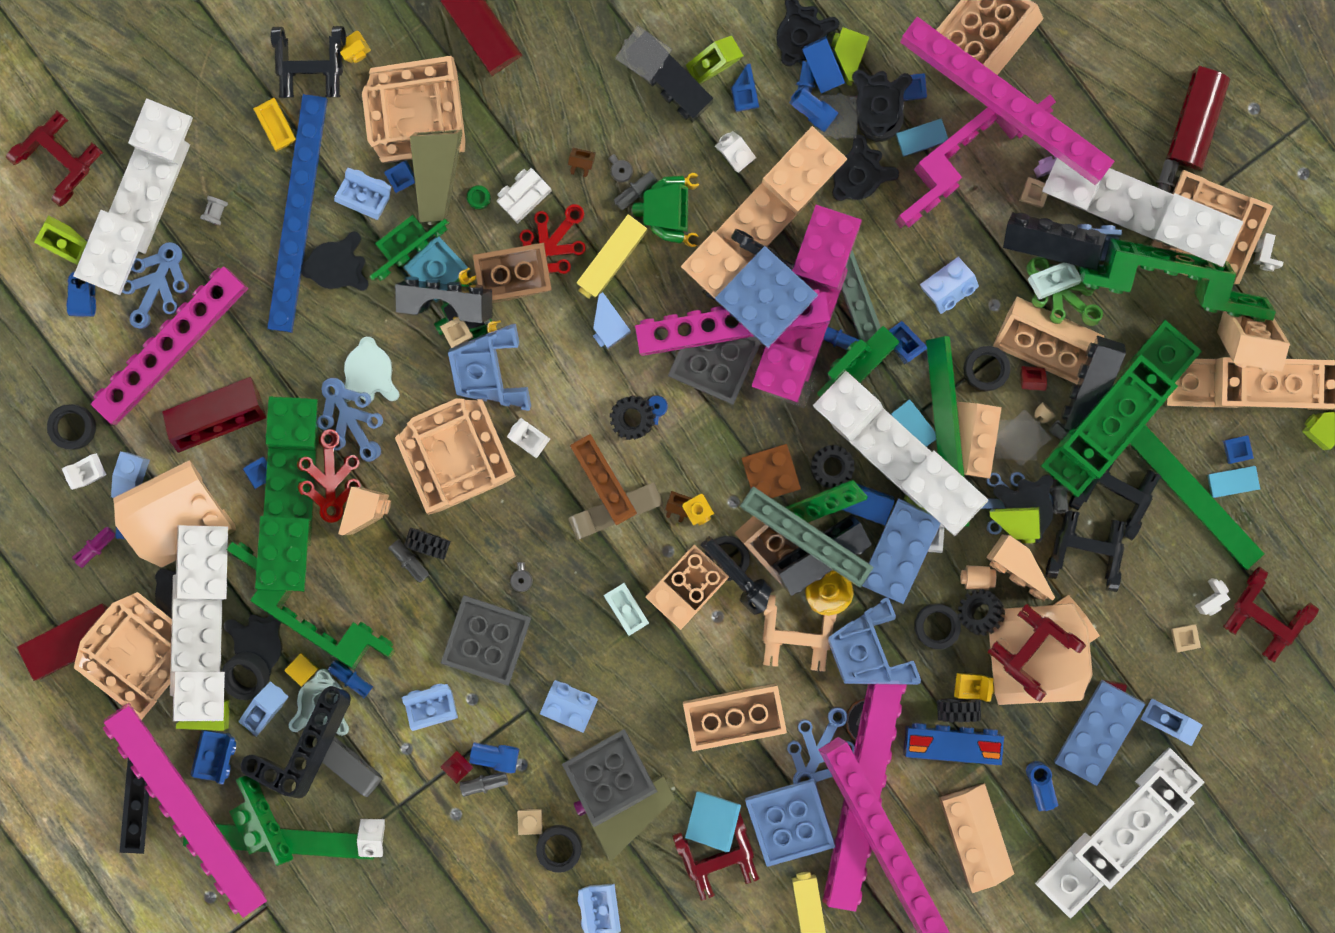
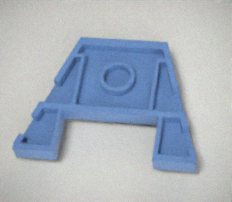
M516 324L508 325L449 349L448 356L457 395L487 401V399L500 402L504 406L515 405L521 407V410H530L531 401L528 387L503 388L496 349L518 348L519 337Z
M888 597L881 600L874 608L868 609L864 612V615L855 621H851L828 637L830 648L844 684H920L921 678L914 661L889 667L874 629L875 625L895 620L896 615Z

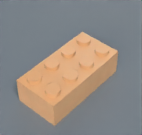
M1223 311L1217 333L1233 363L1242 368H1249L1250 366L1259 367L1260 370L1270 373L1274 372V370L1282 371L1290 343L1276 320L1265 319V322H1259L1251 319V316L1242 315L1241 317H1234Z
M776 683L683 701L692 751L787 733L778 685Z

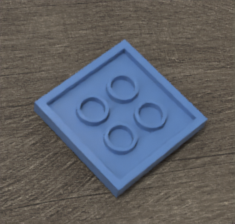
M764 246L715 297V300L762 344L769 348L818 297V294Z
M814 778L745 798L767 867L836 848Z

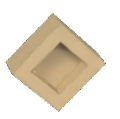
M1028 177L1019 201L1043 208L1048 195L1042 192L1046 183Z
M459 317L440 326L451 348L473 338L466 322L460 321Z
M1196 624L1171 628L1175 652L1201 648Z
M522 809L517 811L518 835L543 833L542 809Z

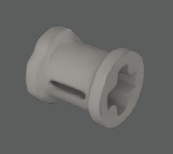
M208 196L206 210L200 219L221 225L220 218L224 207H227L228 203Z

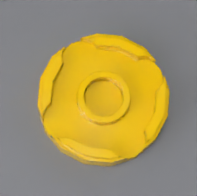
M832 570L822 579L806 586V600L811 609L818 614L827 616L839 614L852 602L853 588L851 581Z

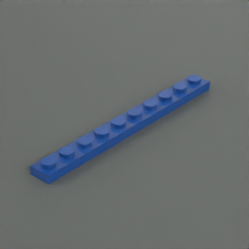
M306 94L302 96L267 328L269 330L293 333L301 280V265L304 260L328 101L326 97Z

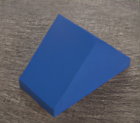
M903 321L889 330L899 340V344L893 350L904 365L927 349V346Z

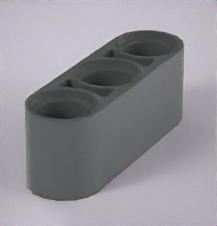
M334 737L323 763L360 794L369 797L383 780V777L339 739Z

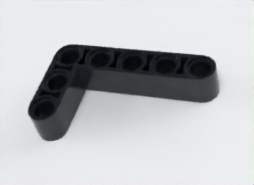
M333 686L323 690L286 768L267 758L247 755L241 762L242 773L284 796L297 799L306 796L350 705V694L346 690ZM338 694V699L334 703V697ZM327 716V722L323 725V720ZM315 738H317V743L315 747H313V741ZM306 760V766L303 769L302 764ZM256 763H258V767L256 771H254V766ZM276 772L277 776L275 781H273V775ZM295 782L296 787L294 791H292V785Z

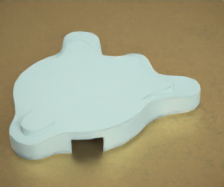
M362 338L359 345L348 355L345 361V388L359 393H368L371 396V402L374 400L376 392H380L389 401H396L400 396L399 391L392 383L391 376L393 370L389 356L377 346L373 338Z
M328 669L318 670L315 676L300 689L297 699L298 711L289 722V729L291 731L298 732L306 726L325 688L333 686L342 689L332 674L328 672ZM338 694L334 697V703L338 699ZM327 716L323 720V725L327 722ZM344 718L336 734L341 736L349 732V726Z

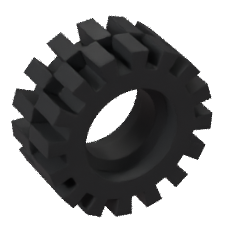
M641 396L625 397L617 401V404L612 407L611 410L613 412L610 413L609 417L612 418L610 424L611 426L614 425L613 431L615 433L618 432L621 438L626 437L627 440L641 438L652 430L651 427L655 424L653 419L656 418V414L652 412L654 408L649 406L650 402L643 400ZM628 409H636L640 413L641 421L638 426L632 427L625 422L624 415Z
M829 445L821 448L811 460L813 478H815L817 483L828 488H834L848 482L852 478L855 469L852 455L845 448L838 445ZM830 457L837 458L842 465L840 473L836 476L827 475L823 469L825 460Z
M410 528L404 546L445 560L451 541L422 530Z
M976 589L972 590V596L967 593L965 596L968 599L960 601L963 607L958 606V611L960 612L958 618L968 630L976 635L982 634L986 636L987 631L992 634L994 633V627L1000 628L998 622L1004 621V618L1001 616L1005 615L1004 605L988 590L979 589V592ZM981 605H988L989 611L987 615L981 620H975L974 613L976 609Z
M961 698L937 700L938 720L944 722L980 721L981 700Z

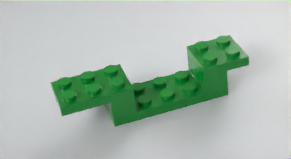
M1111 238L1104 265L1099 264L1097 270L1078 266L1082 282L1085 283V286L1093 289L1105 287L1109 288V291L1122 294L1123 291L1131 292L1138 265H1140V268L1144 270L1154 271L1156 268L1164 270V273L1177 276L1178 273L1188 275L1187 277L1190 279L1198 280L1194 293L1206 311L1214 313L1218 312V310L1226 311L1228 315L1234 317H1241L1242 315L1251 316V319L1259 322H1265V319L1273 321L1276 313L1266 297L1232 291L1236 273L1228 261H1225L1223 267L1192 254Z
M1164 320L1118 373L1117 376L1120 378L1077 429H1072L1068 432L1040 467L1075 497H1079L1093 479L1101 478L1178 387L1175 382L1202 351Z
M269 396L265 443L268 447L264 515L260 516L255 582V589L305 592L308 546H311L314 501L307 495L300 494L298 485L302 481H310L315 489V479L306 471L299 470L297 461L301 457H309L316 466L319 432L317 426L318 399ZM304 459L302 467L306 469L309 463ZM304 484L303 491L307 493L310 487L308 484Z
M231 542L226 550L256 571L257 558L253 556L254 551L242 542H239L238 545ZM257 590L250 600L253 604L353 670H355L370 647L388 659H391L395 653L394 648H392L393 642L382 635L379 638L372 635L373 629L361 621L358 625L353 622L336 646L337 641L325 632L322 636L316 633L317 628L305 619L299 622L296 620L298 615L283 606L293 591Z

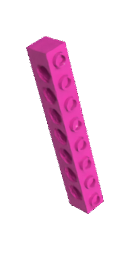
M223 266L221 269L217 268L209 276L211 280L205 286L201 285L193 292L194 297L189 303L184 302L176 310L177 315L172 320L168 319L159 328L161 330L155 338L153 336L150 337L143 344L144 349L139 354L136 353L126 362L128 366L122 372L117 371L110 378L111 383L105 389L101 388L93 396L95 400L91 405L110 424L117 425L249 289L228 268ZM222 287V297L215 299L213 297L214 289ZM200 304H205L206 313L203 316H198L196 312ZM188 321L190 329L187 333L182 334L180 325L182 322ZM171 338L173 347L166 351L163 347L164 341ZM154 355L157 360L156 365L149 368L147 359ZM137 372L140 376V381L133 385L130 378L133 373ZM120 389L123 392V399L120 402H116L114 393Z
M819 289L814 290L818 297L809 305L810 312L804 316L799 315L785 331L830 324L825 292L820 293ZM722 306L711 308V312L702 314L701 310L688 312L685 317L678 318V315L674 314L664 316L663 321L654 322V319H645L640 321V325H635L641 356L755 336L740 322L735 328L727 327L725 322L732 315ZM707 320L715 323V328L711 332H705L702 329L703 323ZM684 324L691 326V333L688 336H681L678 333L680 326ZM662 328L668 331L667 338L657 340L655 338L656 331Z

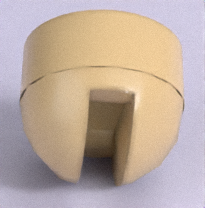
M1044 402L1036 408L1034 413L1035 418L1042 417L1039 421L1040 423H1048L1056 416Z

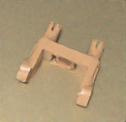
M770 595L767 609L764 610L765 620L762 641L766 645L763 665L770 666L771 656L772 666L779 665L780 645L784 643L811 646L813 648L810 670L817 671L818 661H820L819 670L826 671L827 650H830L828 637L833 634V625L836 622L837 614L823 615L821 634L775 629L777 606H775L776 596Z

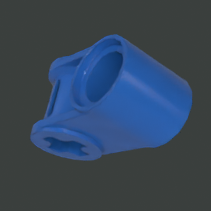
M74 271L68 277L67 313L69 316L94 317L96 313L95 285L88 282L78 285V280L81 279L74 277Z

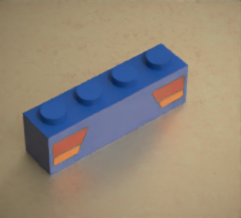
M913 722L912 726H906L903 755L910 758L1002 765L1004 736L998 734L996 729L985 728L983 732H974L972 727L961 726L960 730H950L949 725L937 724L936 728H926L925 723Z

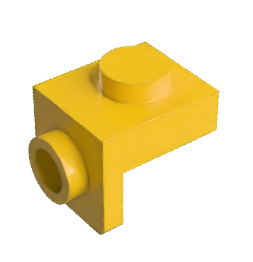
M355 31L346 37V45L340 53L345 61L357 63L363 60L371 49L359 31Z
M699 494L682 504L693 526L697 523L700 526L711 519L710 516L714 514L703 494Z
M957 673L954 697L991 702L994 692L993 678L982 674Z

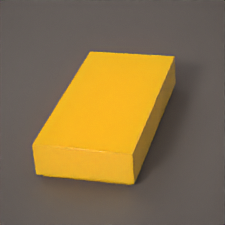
M275 98L253 108L276 152L296 142V137Z

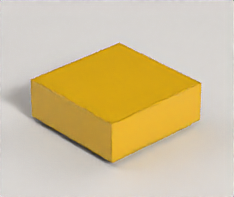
M300 653L284 671L302 687L319 668L303 653Z

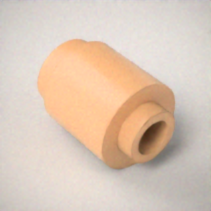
M966 565L965 570H961L960 582L965 584V589L989 590V588H995L996 569H990V566Z

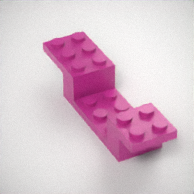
M1049 95L1038 105L1051 113L1054 111L1051 107L1056 101ZM987 107L918 163L914 171L930 191L899 215L895 223L900 229L905 225L908 228L911 227L922 217L921 212L923 210L928 213L941 202L939 198L942 195L947 198L960 186L958 181L962 176L949 162V159L957 153L961 143L966 146L979 134L978 130L980 128L982 131H985L996 121L1011 140L1016 136L1020 139L1025 134Z
M815 205L792 271L811 289H819L820 293L825 292L831 320L848 272L846 265L862 220ZM808 306L800 315H807L810 312V307ZM829 324L784 331L769 348L765 347L752 387L798 403L804 383L809 382Z

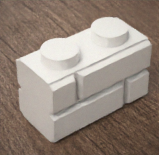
M532 168L528 171L523 169L515 177L516 183L511 187L505 186L498 193L499 199L497 203L517 224L552 191Z

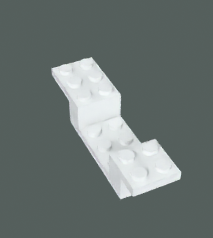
M146 98L128 142L135 147L109 212L103 210L99 212L74 277L121 295L138 251L146 254L190 147V144L184 141L193 119L191 116Z
M1058 158L1042 192L1061 199L1067 204L1175 249H1181L1223 267L1243 224V221L1176 193L1173 195L1111 168L1094 185Z
M847 371L813 405L840 435L920 508L923 507L954 536L988 502V499L939 454L935 451L931 452L883 408L881 402Z
M178 525L176 575H173L170 696H173V721H223L225 672H220L222 600L226 599L227 588L226 549L228 546V527Z
M1168 747L1135 781L1140 787L1091 837L1084 833L1035 883L1070 919L1103 885L1111 889L1195 804L1190 797L1204 781L1171 748Z

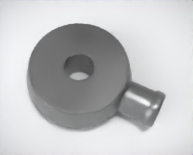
M615 154L608 158L613 164L611 176L614 180L626 182L632 177L633 168L629 162L618 160ZM624 169L625 171L624 173H620L619 170Z
M517 562L518 570L511 575L510 584L514 590L525 592L532 586L533 579L531 574L525 570V562ZM523 578L524 583H519V579Z

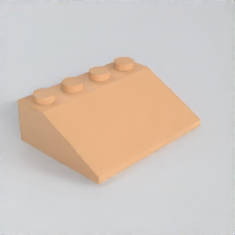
M960 0L937 28V31L998 75L1041 23L1043 16L1038 5L1031 0Z

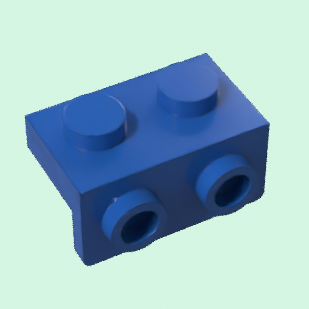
M201 730L190 776L216 781L218 784L223 785L225 778L227 779L230 774L229 760L236 750L235 738L229 733Z

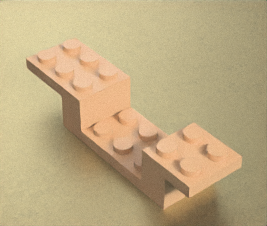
M812 126L770 170L754 192L716 232H712L683 263L681 268L715 299L756 256L739 247L740 244L731 239L734 230H742L751 235L755 241L768 247L812 200L816 192L845 163L847 158Z
M1231 357L1195 359L1175 382L1178 387L1165 401V406L1277 407L1335 410V360L1286 359L1282 371L1274 370V372L1270 373L1262 371L1259 367L1250 366L1249 368L1239 367L1233 363Z

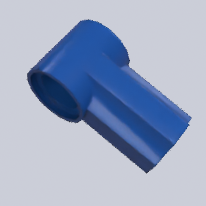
M803 87L795 91L789 102L795 109L804 114L809 122L823 132L827 130L839 114L830 105L820 101Z
M474 742L469 763L493 767L494 770L500 772L515 773L520 749L506 745H498L497 747Z
M1031 762L1027 766L1026 775L1030 780L1037 810L1048 811L1058 806L1051 779L1052 773L1042 762ZM1039 768H1043V776L1035 779L1034 772Z

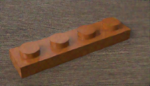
M589 434L571 444L572 451L615 525L617 526L636 515V510L592 435Z

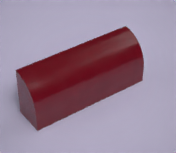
M440 0L491 77L523 56L485 0Z
M1198 66L1193 70L1166 159L1175 160L1179 165L1202 172L1230 83L1228 76L1202 66Z
M251 377L162 411L168 440L178 453L267 418L260 394Z
M102 603L17 646L33 681L41 680L75 662L80 640L107 610L108 607Z

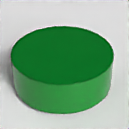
M473 186L467 192V202L473 209L482 210L490 204L491 195L484 186Z

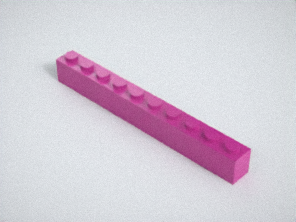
M919 17L915 18L903 34L900 41L901 44L1092 184L1096 185L1115 162Z
M868 684L853 754L881 805L882 799L880 795L887 781L886 767L892 757L891 743L895 740L897 733L895 727L896 719L900 716L902 709L900 700L902 694L905 693L907 684ZM844 798L835 838L836 848H833L822 902L828 907L856 912L857 905L862 900V892L860 890L862 881L864 882L867 876L866 862L867 858L871 856L872 848Z
M127 703L105 718L104 724L106 726L103 727V730L110 739L115 738L119 743L117 747L119 753L124 759L129 758L133 763L131 769L137 778L143 777L148 785L145 786V789L152 798L157 797L161 802V805H159L161 812L166 818L170 816L175 822L173 828L179 837L185 836L189 843L186 846L194 857L198 855L203 861L200 866L207 876L212 874L217 882L214 883V886L221 895L226 894L230 899L228 905L235 915L240 913L242 918H244L267 901L266 895L130 703Z
M838 737L819 748L818 750L917 933H950L848 743Z

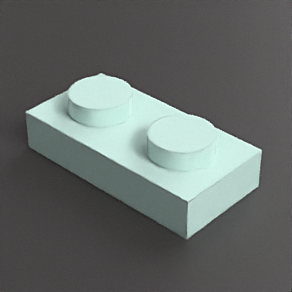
M1064 262L1030 275L1028 278L1038 299L1078 285L1082 281L1075 266Z
M625 583L604 595L629 636L649 624Z

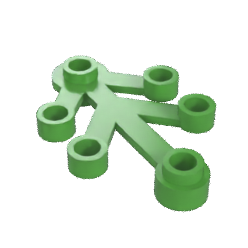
M1035 257L1028 262L1026 270L1030 276L1040 272L1035 268L1043 271L1056 265L1049 264L1048 260L1043 257ZM1082 281L1078 285L1052 294L1053 310L1050 314V320L1055 324L1062 323L1066 317L1062 297L1082 314V320L1088 326L1097 325L1103 317V311L1099 306L1094 304L1087 306L1071 292L1080 291L1085 296L1092 295L1095 289H1086L1085 283ZM1035 294L1032 298L1033 305L1037 308L1044 307L1048 301V296L1042 298L1043 302H1040ZM1054 313L1059 314L1061 318L1056 317Z

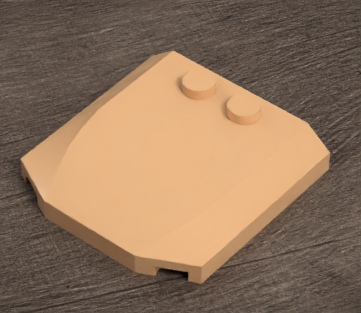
M452 56L370 68L367 85L364 86L362 91L367 141L374 148L382 163L412 160L410 136L415 132L462 129L459 153L465 152V133L458 75Z
M1182 170L1173 195L1176 193L1243 221L1226 259L1236 273L1234 284H1240L1273 206ZM1154 239L1150 245L1153 247L1188 253L1181 249H1175L1173 247H1170Z
M456 398L411 418L400 435L398 434L395 437L428 515L443 511L516 477L485 403L481 399L465 400Z
M190 460L113 498L115 526L140 558L161 568L177 560L178 525L228 527V535L236 531L235 524L226 511L222 510L204 485L201 475Z
M138 592L112 603L80 640L74 669L122 706L130 703L142 720L170 685L172 619Z
M1074 603L1030 606L1043 618L1045 616L1049 617L1066 632L1076 635L1086 644V647L1081 653H1077L1072 648H1066L1053 636L1049 635L1022 668L1041 684L1040 687L1047 693L1041 702L1032 698L1023 689L1024 686L1004 671V665L991 656L994 691L998 705L1083 700L1084 693L1093 675L1087 624L1078 614ZM1023 607L1003 608L1005 615L1001 616L1004 618V621H999L1000 628L994 627V633H989L990 648L998 641L999 644L1013 655L1021 650L1034 633V628L1017 616Z

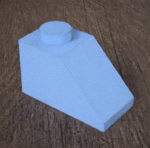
M602 292L598 296L593 327L596 334L593 337L600 347L605 345L609 349L629 335L631 331Z
M120 451L112 475L111 497L114 498L142 484L150 460L129 452Z
M269 682L252 700L238 722L257 737L280 710L288 696L281 688Z
M1154 699L1150 700L1141 718L1146 723L1192 746L1202 727V724Z

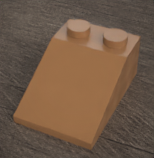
M544 243L473 255L477 284L483 285V289L492 290V303L552 291Z
M753 516L735 534L781 584L771 565L799 547Z

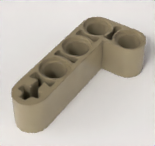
M655 482L626 494L637 512L636 515L663 505ZM604 504L568 518L577 540L615 525Z

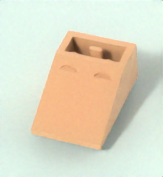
M1002 534L986 557L991 561L989 566L1000 573H1009V579L1018 586L1029 587L1030 590L1028 592L1037 599L1043 601L1045 599L1054 600L1055 597L1030 549L1010 535Z
M694 544L646 595V598L681 630L725 583L729 576Z

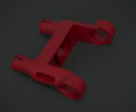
M56 110L52 117L44 125H38L22 144L18 143L13 146L7 153L6 159L13 165H17L23 159L26 161L42 145L70 171L54 189L56 192L51 198L58 207H61L71 199L75 187L90 173L91 169L89 167L104 152L91 142L78 158L71 155L55 140L56 137L54 135L69 121Z
M1258 567L1248 578V586L1234 604V612L1222 627L1236 635L1247 618L1254 620L1273 634L1274 638L1262 655L1275 663L1283 649L1291 645L1303 627L1314 620L1319 612V608L1311 602L1308 603L1302 610L1299 609L1289 625L1285 626L1253 603L1266 584L1265 579L1268 576L1267 571Z
M1026 604L1017 616L1034 628L1033 635L1017 654L1013 655L998 641L992 645V648L987 653L1004 665V671L1024 686L1023 689L1032 698L1041 702L1047 693L1040 687L1041 684L1022 668L1049 635L1053 636L1066 648H1072L1077 653H1081L1086 644L1073 633L1066 632L1049 617L1045 616L1043 618Z
M740 812L734 832L739 846L730 849V852L724 851L695 862L688 841L684 840L682 833L672 835L678 854L682 857L688 877L691 881H694L701 901L707 899L704 889L709 898L715 896L708 875L722 868L739 864L745 884L752 883L749 873H751L754 882L760 879L752 860L754 853Z

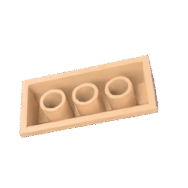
M1017 297L1007 313L993 347H997L1008 354L1037 367L1045 368L1050 373L1078 384L1080 379L1078 372L1081 364H1086L1087 362L1086 352L1090 342L1094 343L1097 336L1104 337V335L1064 318L1062 323L1055 324L1050 320L1051 311L1037 308L1033 303Z
M985 783L939 797L969 890L975 893L996 886L1014 875Z

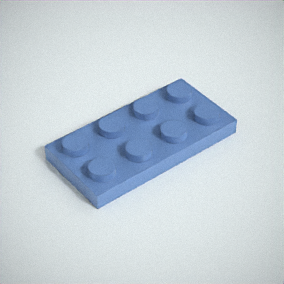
M898 499L869 561V564L874 568L862 586L904 604L941 523L928 511Z
M1101 680L1055 758V764L1097 786L1145 706L1144 702Z

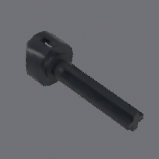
M707 537L701 543V546L743 591L740 596L741 603L754 615L766 610L770 594L774 590L764 579H758L753 582L712 537Z

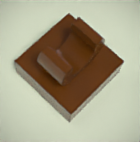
M572 148L568 165L571 166V174L574 175L576 168L579 167L584 169L583 177H587L589 170L592 169L596 152Z
M671 491L665 508L667 511L666 517L670 518L671 513L680 515L678 522H682L684 517H688L682 504L692 498Z

